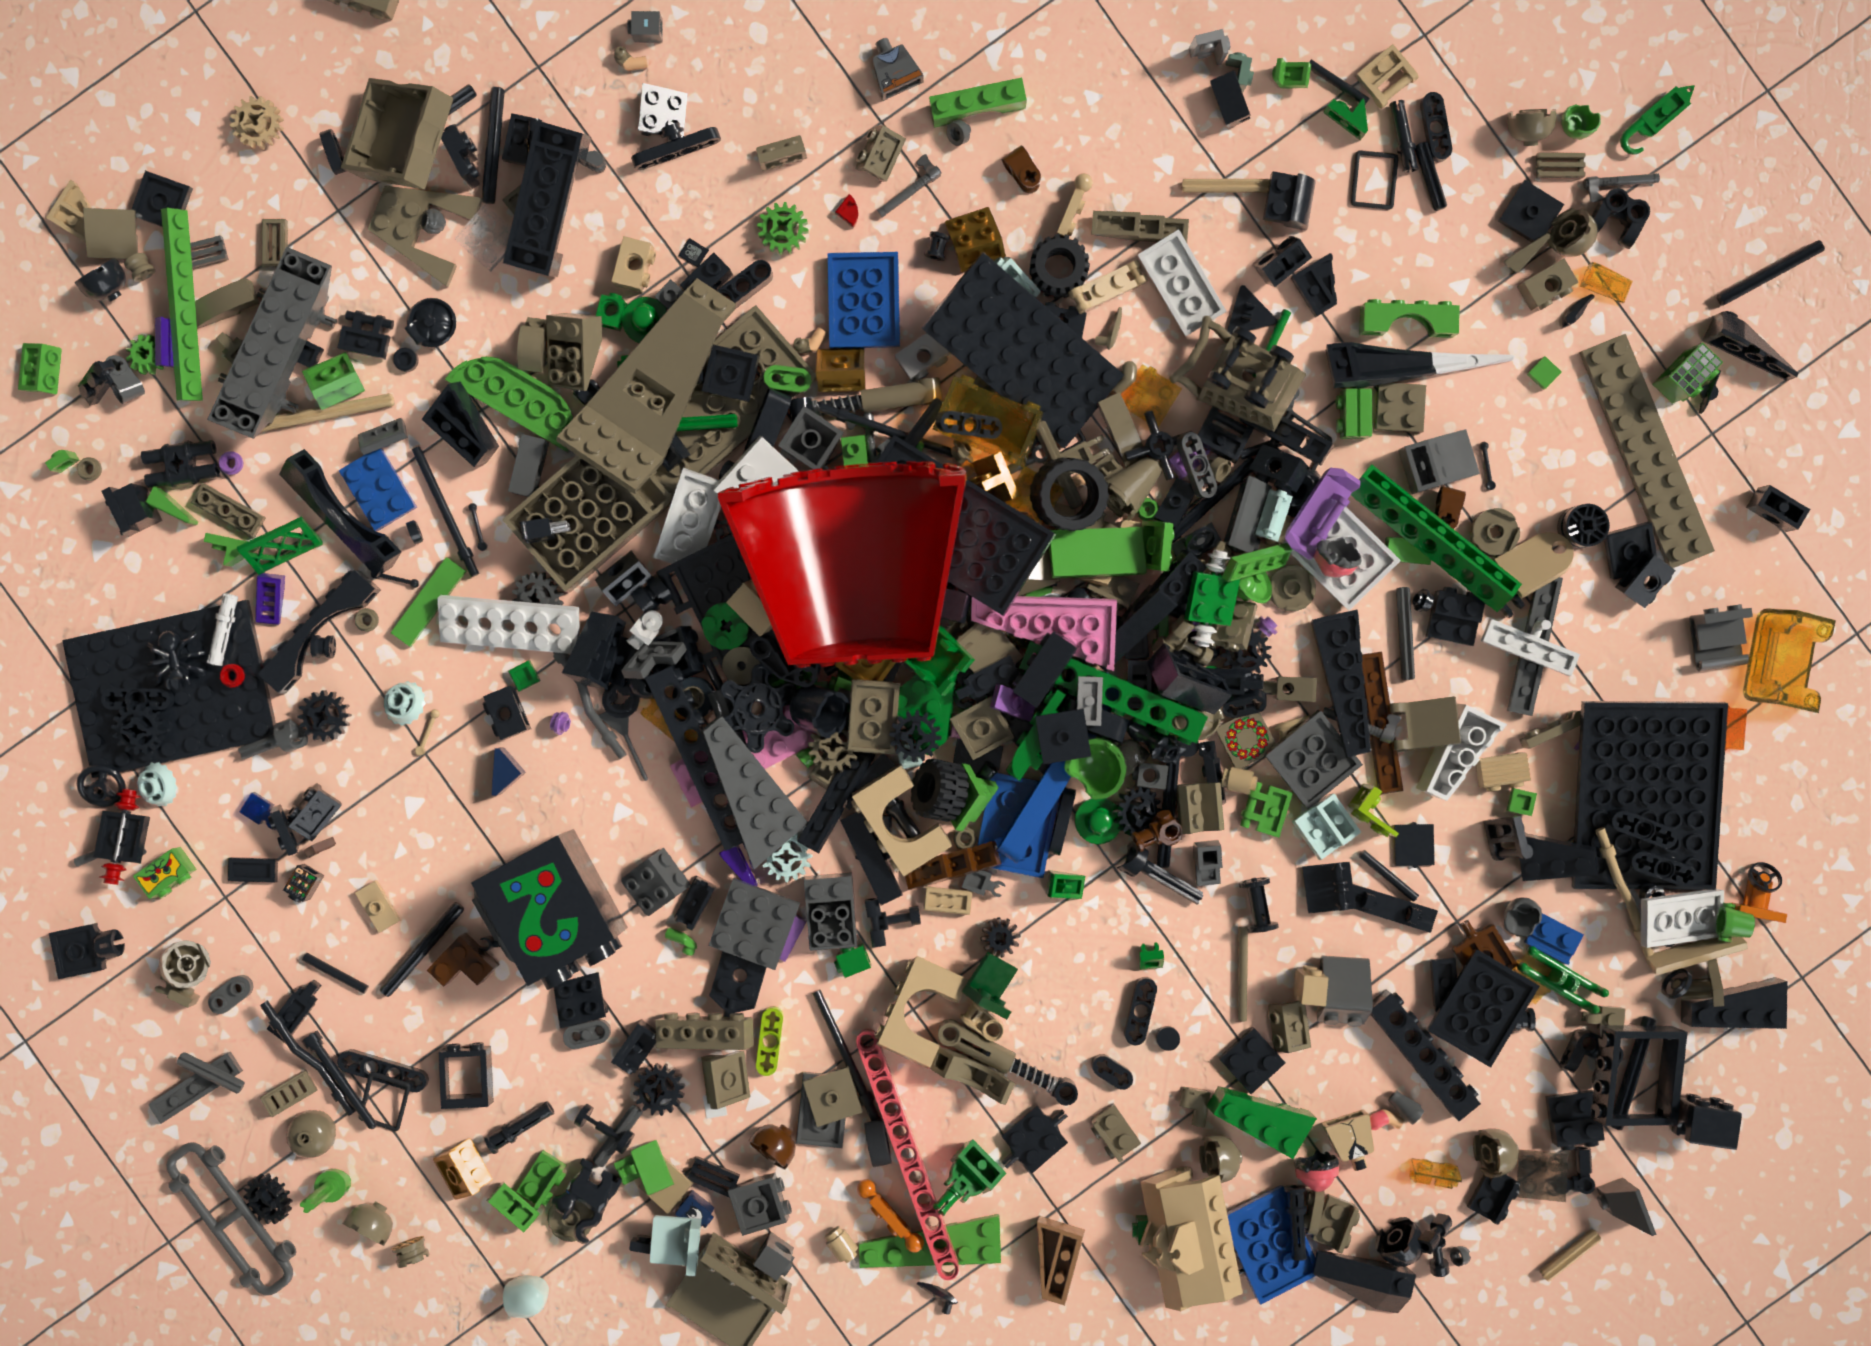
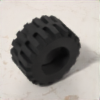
M1054 234L1053 238L1048 236L1043 242L1040 241L1036 249L1033 250L1029 264V275L1032 277L1031 281L1036 284L1040 291L1045 292L1044 295L1047 297L1053 295L1054 299H1059L1060 296L1067 298L1069 297L1068 292L1078 286H1082L1087 278L1090 263H1088L1089 255L1085 253L1084 245L1080 246L1078 244L1079 240L1076 238L1073 240L1069 239L1070 235L1065 234L1064 237H1060V234ZM1054 255L1067 257L1073 265L1071 275L1066 278L1051 276L1045 268L1047 259Z
M932 758L927 759L925 763L923 762L915 772V777L912 780L914 786L910 791V799L913 803L912 808L916 811V814L924 818L944 822L956 819V816L962 812L968 797L969 783L967 782L968 776L965 773V769L960 764Z

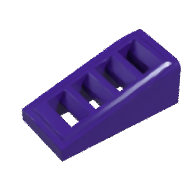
M262 573L257 576L255 622L276 625L281 623L285 575ZM266 582L275 583V586H267ZM265 592H274L275 596L265 595ZM264 601L275 602V606L264 605ZM263 611H272L274 616L264 615Z
M739 845L719 852L720 857L742 881L758 886Z

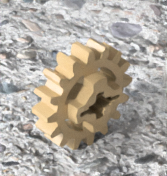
M249 96V102L241 99L242 106H234L237 113L230 114V117L235 120V122L230 124V127L236 130L233 135L238 139L240 138L242 144L245 146L248 144L252 149H255L257 145L261 149H265V143L273 146L272 139H280L277 132L284 131V128L279 125V123L284 121V118L278 115L281 112L280 109L276 106L274 107L272 101H266L262 96H259L257 100L253 96Z

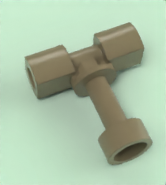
M1183 614L1171 625L1172 632L1167 637L1161 636L1151 646L1153 655L1163 643L1170 646L1169 650L1171 652L1184 649L1194 655L1193 660L1202 666H1206L1213 657L1212 649L1203 646L1197 647L1188 641V634L1195 627L1193 621L1184 619L1185 615Z

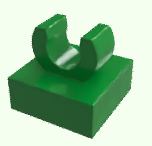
M1154 942V950L1147 951L1145 943H1142L1141 952L1139 953V969L1163 968L1164 952L1159 950V944Z

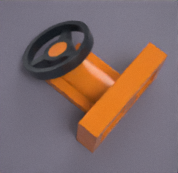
M1765 862L1753 864L1748 870L1743 904L1733 902L1731 904H1736V910L1753 914L1756 918L1786 923L1788 914L1768 909L1771 893L1776 892L1782 885L1780 872L1774 866ZM1758 866L1765 867L1771 870L1773 873L1769 874L1764 871L1758 872L1754 868ZM1777 877L1778 886L1772 889V879Z

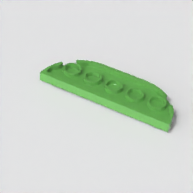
M485 356L462 362L445 378L450 383L461 381L468 394L567 453L569 452V449L557 442V436L573 420L568 404L555 390L524 371L519 370L502 359Z

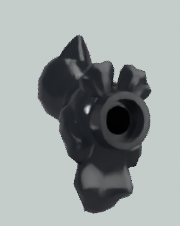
M1134 718L1130 719L1127 728L1128 735L1134 741L1143 742L1147 745L1152 759L1156 758L1163 763L1176 764L1187 748L1185 745H1181V742L1177 740L1178 738L1170 733L1167 736L1155 731L1150 723L1143 726L1134 722Z

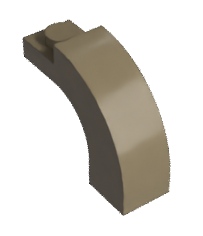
M939 1047L929 1068L943 1078L967 1084L1003 1105L1007 1104L1016 1084L1005 1077L1004 1073L979 1060L944 1047Z

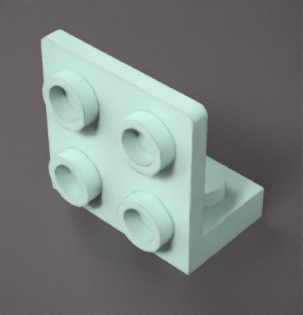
M655 1215L652 1227L650 1263L686 1266V1275L695 1276L698 1265L702 1219Z

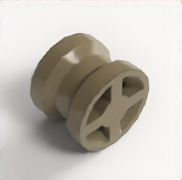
M144 252L136 253L124 262V266L132 272V278L136 282L144 281L156 272L154 266L148 263V257Z

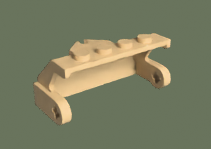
M1189 1166L1173 1168L1141 1181L1148 1224L1140 1246L1145 1247L1149 1244V1251L1147 1253L1142 1252V1256L1158 1268L1165 1308L1180 1312L1192 1306L1226 1302L1243 1294L1220 1176L1211 1175L1198 1181H1190L1194 1177L1192 1168Z

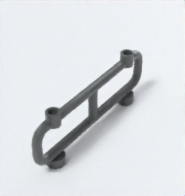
M188 1142L182 1145L167 1159V1172L172 1178L168 1183L169 1189L173 1193L181 1191L243 1273L239 1277L243 1287L248 1288L252 1285L258 1293L265 1296H271L279 1292L293 1278V1267L289 1260L296 1255V1247L289 1240H284L279 1245L275 1243L218 1167L226 1159L222 1148L213 1145L206 1151L202 1145L195 1142ZM189 1152L197 1154L236 1207L219 1222L215 1220L191 1188L189 1178L185 1174L180 1173L176 1167L177 1161ZM241 1216L244 1217L283 1269V1277L271 1286L263 1284L260 1280L259 1271L256 1268H251L224 1232L226 1227Z

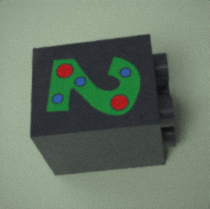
M574 829L551 838L471 882L527 986L542 980L545 988L549 990L568 980L574 973L581 970L576 960L582 956L586 958L591 967L623 947L618 936L628 926Z

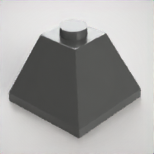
M803 406L778 446L812 469L822 468L832 456L844 432Z
M1623 1177L1596 1187L1599 1193L1597 1201L1602 1210H1606L1614 1217L1651 1236L1657 1235L1640 1189Z

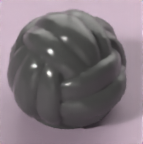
M437 209L425 210L421 221L422 229L432 235L443 231L446 226L444 215Z

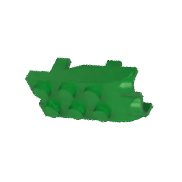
M939 625L934 656L926 661L907 658L905 662L915 670V673L922 680L928 681L940 695L946 696L956 684L953 681L960 671L966 672L975 659Z
M1060 689L1056 693L1054 691L1049 693L1043 702L1047 705L1043 712L1037 711L1030 721V724L1033 725L1029 732L1025 730L1016 742L1020 746L1005 771L1019 781L1030 766L1037 771L1043 763L1042 755L1039 754L1041 748L1035 716L1060 712L1058 707L1067 695Z

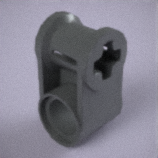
M112 355L106 358L105 361L111 359L116 366L110 375L113 380L110 387L121 404L145 394L141 381L133 373L123 357Z

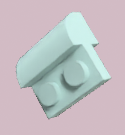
M1335 793L1323 797L1292 821L1318 860L1324 859L1338 847L1344 846L1361 833Z

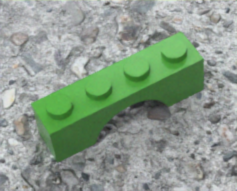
M1022 77L929 96V106L934 128L949 125L954 121L962 120L977 113L990 111L1008 113L1026 109L1027 104Z
M1369 299L1360 306L1359 335L1383 336L1388 332L1395 320L1412 318L1419 321L1426 328L1429 337L1453 338L1459 334L1460 305H1452L1451 301L1429 304V301L1418 300L1414 301V304H1405V300H1391V303H1382L1380 299Z

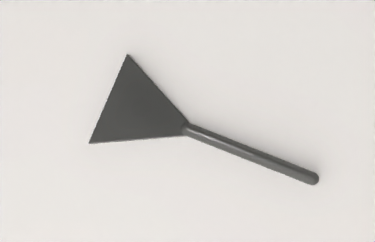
M607 712L599 714L598 716L624 737L643 779L647 781L646 772L628 736L629 717L619 719L612 717Z

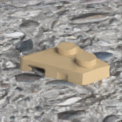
M70 180L46 218L85 242L83 208L92 207L78 184Z

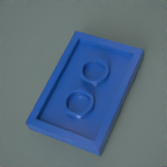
M382 448L363 455L339 470L374 531L383 529L417 508Z

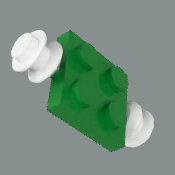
M1213 550V554H1207L1212 559L1211 563L1205 564V566L1212 571L1211 574L1193 571L1184 619L1201 622V624L1194 626L1197 635L1191 637L1192 640H1195V645L1209 647L1210 643H1215L1211 639V634L1217 633V631L1209 625L1231 626L1240 579L1227 582L1222 578V573L1225 572L1227 567L1225 566L1226 561L1230 560V557H1227L1228 552Z

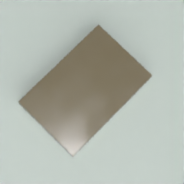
M852 679L847 751L895 754V746L890 744L895 737H891L889 734L891 731H896L892 727V723H897L900 683Z

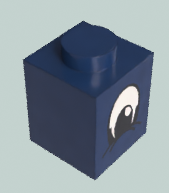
M692 1190L678 1207L675 1215L678 1217L702 1219L701 1227L706 1228L714 1218L711 1215L714 1206Z

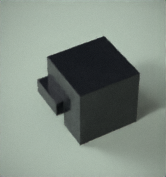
M130 483L120 489L108 487L101 490L106 500V506L109 507L120 529L121 536L130 537L163 521L157 508L146 502L150 494L147 487Z

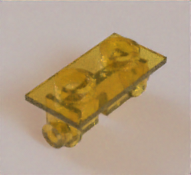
M1411 1159L1414 1170H1410L1409 1179L1413 1180L1414 1183L1430 1185L1432 1178H1435V1186L1449 1189L1457 1188L1458 1182L1462 1183L1458 1166L1450 1163L1432 1162L1427 1159Z

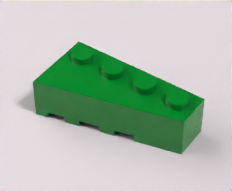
M1221 1086L1217 1087L1206 1106L1215 1116L1291 1159H1294L1317 1120L1309 1110L1291 1107L1284 1103H1276L1262 1097L1250 1096L1247 1093Z

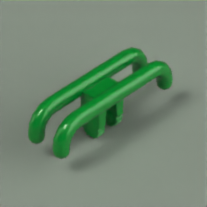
M1528 946L1526 948V953L1552 970L1548 977L1529 967L1526 963L1520 962L1517 964L1519 972L1590 1013L1598 1014L1600 1012L1598 1005L1589 1002L1574 992H1576L1579 986H1582L1594 994L1605 998L1609 995V991L1606 988L1599 986L1537 950L1536 947Z

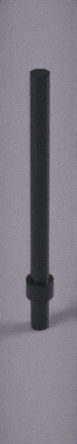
M821 403L819 412L836 417L837 421L843 423L847 421L890 437L895 435L903 440L908 432L850 413L849 409L843 407L836 408ZM925 438L921 439L925 449L953 458L951 447Z
M421 447L413 448L414 457L456 544L458 557L461 562H464L470 577H475L480 573L472 558L474 555L471 548L467 547Z
M821 989L816 990L812 994L845 1066L849 1067L854 1085L859 1094L860 1104L865 1107L871 1121L878 1120L880 1117L872 1102L874 1098L871 1092L866 1089Z

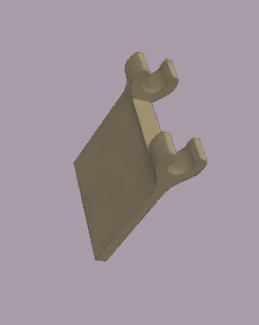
M1455 696L1390 704V713H1393V715L1405 714L1408 739L1394 740V750H1397V753L1414 749L1461 744Z

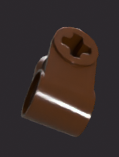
M1020 145L1001 158L1004 167L1013 176L1023 192L1032 194L1039 189L1041 173L1024 146ZM1026 177H1029V179L1034 178V182L1032 183L1030 180L1026 182Z
M1441 486L1439 489L1434 514L1440 519L1446 517V521L1449 522V526L1453 529L1459 523L1466 491Z

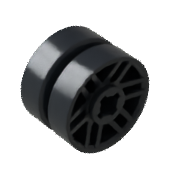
M1590 503L1568 508L1561 514L1557 523L1558 534L1568 539L1572 547L1576 549L1598 545L1606 538L1610 528L1606 512L1601 507Z

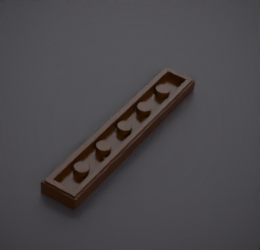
M1381 651L1362 654L1368 723L1384 730L1386 724H1389L1387 716L1392 713H1390V699L1383 653ZM1370 735L1377 788L1382 791L1380 795L1404 791L1397 750H1394V740L1388 744L1381 741L1380 738Z

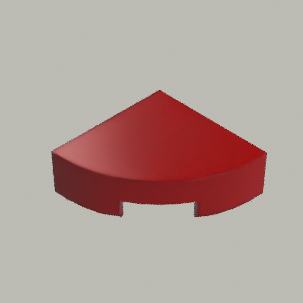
M848 194L835 211V214L854 228L859 216L858 206L852 195Z

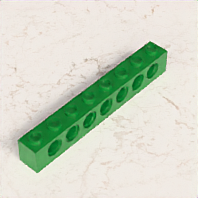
M1373 464L1358 479L1361 481L1360 488L1351 493V496L1356 501L1361 503L1411 545L1466 587L1467 590L1481 599L1487 606L1498 612L1514 597L1522 583Z
M1033 641L1029 642L1019 668L1024 670L1023 674L1029 668L1026 663L1034 652L1038 654L1043 647ZM1071 658L1065 669L1070 668L1074 671V680L1072 682L1065 681L1061 673L1053 685L1057 689L1059 685L1068 688L1066 693L1077 697L1078 676L1103 677L1102 705L1105 704L1112 707L1111 712L1124 717L1125 713L1133 716V721L1140 725L1146 726L1147 723L1156 726L1155 731L1168 736L1171 732L1178 735L1177 740L1187 745H1191L1192 742L1197 744L1208 718V715L1166 699L1161 695ZM1109 687H1115L1119 691V698L1117 700L1111 701L1107 698L1106 691ZM1131 697H1138L1142 703L1141 708L1132 710L1128 705V700ZM1152 707H1161L1164 711V716L1158 720L1152 718L1150 715ZM1175 716H1183L1186 719V726L1184 728L1177 729L1173 726L1172 720Z

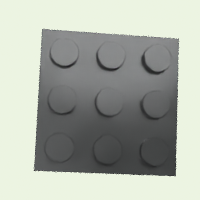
M1321 710L1314 712L1263 754L1307 809L1311 808L1363 765L1357 756L1346 758L1341 736Z
M733 878L708 946L776 970L800 902Z

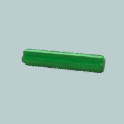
M736 414L682 417L677 431L735 428L738 426V418Z

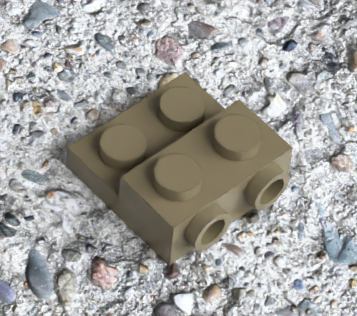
M1236 600L1231 626L1209 625L1217 633L1211 634V639L1215 643H1210L1208 648L1222 646L1226 650L1238 652L1239 649L1247 650L1258 607L1257 604Z

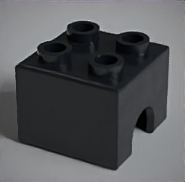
M1686 1093V1097L1681 1096L1678 1125H1672V1132L1677 1136L1685 1135V1140L1691 1144L1737 1150L1742 1113L1735 1110L1733 1104L1724 1102V1099L1709 1097V1100L1701 1099L1699 1095Z

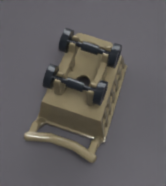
M1203 316L1199 340L1187 361L1169 376V380L1172 383L1179 382L1197 397V401L1214 406L1219 410L1274 432L1303 382L1306 373L1290 364L1294 355L1288 350L1273 345L1271 350L1267 351L1254 344L1257 337L1250 331L1236 326L1231 335L1223 326L1212 321L1210 316ZM1211 329L1227 344L1212 371H1210L1203 387L1200 388L1193 380L1184 375L1195 366L1208 343ZM1253 369L1256 372V378L1253 381H1245L1242 378L1245 370Z

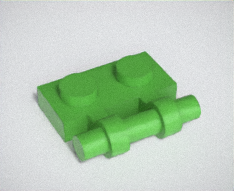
M1257 782L1256 790H1251L1250 795H1246L1249 797L1245 810L1242 809L1240 815L1242 816L1240 826L1249 828L1252 819L1258 821L1256 831L1279 838L1293 792L1269 785L1267 793L1264 794L1260 792L1262 783ZM1258 799L1264 801L1260 814L1254 813Z

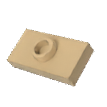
M378 880L355 892L378 933L401 921Z
M926 886L923 910L970 915L973 892L970 890Z

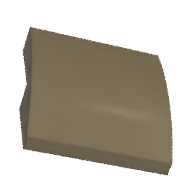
M83 208L87 258L127 259L138 253L135 210Z

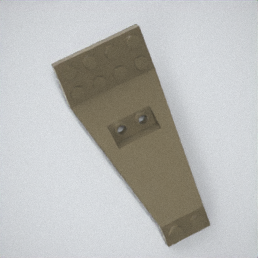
M697 278L587 405L557 436V442L635 494L663 463L719 329L724 321L734 312L736 304Z

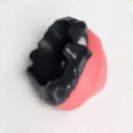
M1319 1150L1315 1151L1314 1155L1308 1158L1298 1157L1294 1160L1296 1177L1313 1191H1324L1331 1186L1335 1177L1338 1176L1339 1160L1335 1155H1330L1328 1151H1325L1323 1154Z

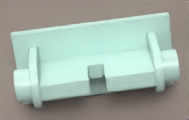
M1269 490L1255 535L1278 542L1293 496L1287 495V492L1278 490V492Z

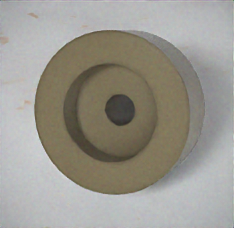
M1217 457L1214 461L1209 460L1215 480L1222 482L1231 471V462L1223 457Z

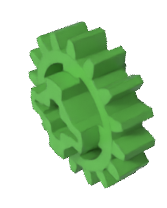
M776 202L774 203L775 209L771 210L769 207H766L768 214L760 215L763 223H757V227L763 231H760L758 235L759 238H765L762 242L764 247L770 244V252L773 253L777 248L780 255L783 254L784 250L792 254L793 247L800 250L799 242L806 243V238L803 234H809V229L803 226H806L808 221L807 219H801L804 216L802 210L796 213L797 207L795 204L788 208L787 202L783 203V207H779ZM779 214H788V216H779ZM772 221L773 227L769 231L770 233H768V225ZM797 224H799V230L795 236L793 231ZM779 226H787V231L780 230ZM783 240L787 241V243H778V241Z

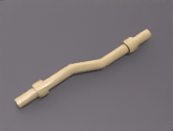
M1598 828L1595 832L1601 846L1599 848L1601 856L1606 859L1613 882L1625 902L1632 920L1635 939L1639 941L1641 946V917L1637 905L1622 878L1615 858L1616 851L1614 845L1610 844L1605 828ZM1641 946L1645 957L1654 954L1652 947L1646 948Z

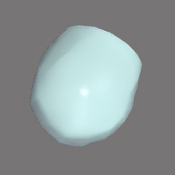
M524 1275L515 1277L505 1285L503 1290L505 1312L513 1318L527 1319L533 1317L544 1309L549 1296V1286L544 1279L538 1276Z

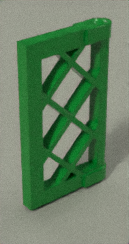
M301 516L237 546V551L252 566L255 572L260 575L316 547L322 546L323 541ZM299 527L302 530L301 533L290 532ZM282 536L280 543L269 542L275 538ZM286 537L299 538L296 545L284 544ZM303 539L312 541L301 546ZM260 546L258 553L250 552V550ZM265 547L277 549L275 555L262 553ZM282 549L292 550L291 552L279 556ZM260 559L271 560L263 565L260 563Z

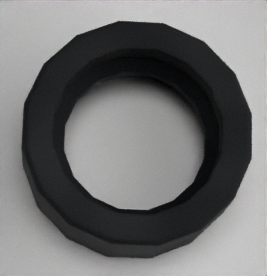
M883 1119L865 1122V1135L872 1166L879 1167L891 1164L890 1147Z

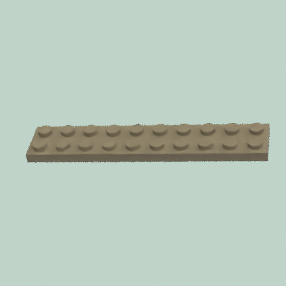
M1626 333L1579 352L1648 521L1652 523L1654 537L1665 563L1675 568L1714 552L1715 549Z

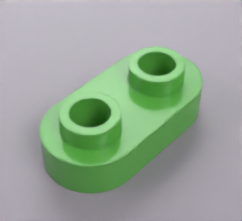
M773 365L767 368L764 373L766 385L774 390L804 393L812 384L809 372L802 368ZM775 374L780 375V376H781L780 381H779V382H773V381H772L773 375H775ZM802 377L804 383L797 385L795 383L797 378Z

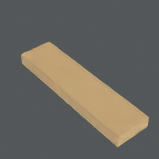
M1719 937L1681 945L1654 953L1652 956L1645 958L1646 963L1654 973L1660 975L1747 950L1748 944L1742 937H1732L1731 942L1719 941Z

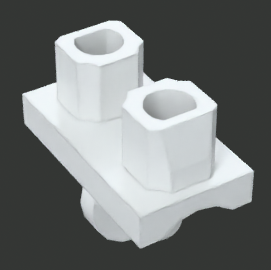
M653 610L646 613L643 612L629 630L633 634L627 642L637 650L644 643L649 645L663 627L661 614Z

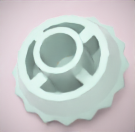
M406 681L404 683L399 682L390 688L384 698V708L388 720H392L394 724H400L401 726L411 724L413 720H418L426 704L422 687L417 686L416 682L410 683Z
M151 762L149 766H146L137 781L138 791L141 797L148 803L159 807L167 806V804L173 803V798L177 796L176 790L178 787L176 785V778L173 777V771L168 770L167 765H161L160 762L155 764Z

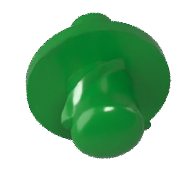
M640 297L631 301L626 306L622 317L625 333L634 342L640 343L664 316L667 309L658 300L651 297Z
M1090 798L1084 801L1077 809L1075 815V827L1079 835L1092 844H1105L1112 841L1120 832L1118 830L1119 824L1113 821L1117 818V815L1112 813L1113 810L1117 809V806L1107 798Z

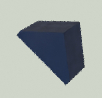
M498 747L494 750L491 794L493 796L504 793L526 773L503 747Z

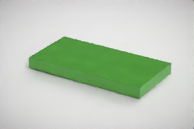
M1142 527L1097 528L1075 531L1051 530L1056 534L1049 545L1052 578L1145 575L1147 573Z

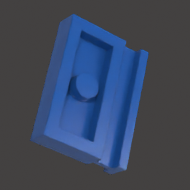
M1542 913L1541 923L1535 927L1533 934L1528 936L1524 943L1534 946L1543 953L1569 965V961L1572 955L1574 956L1584 934Z

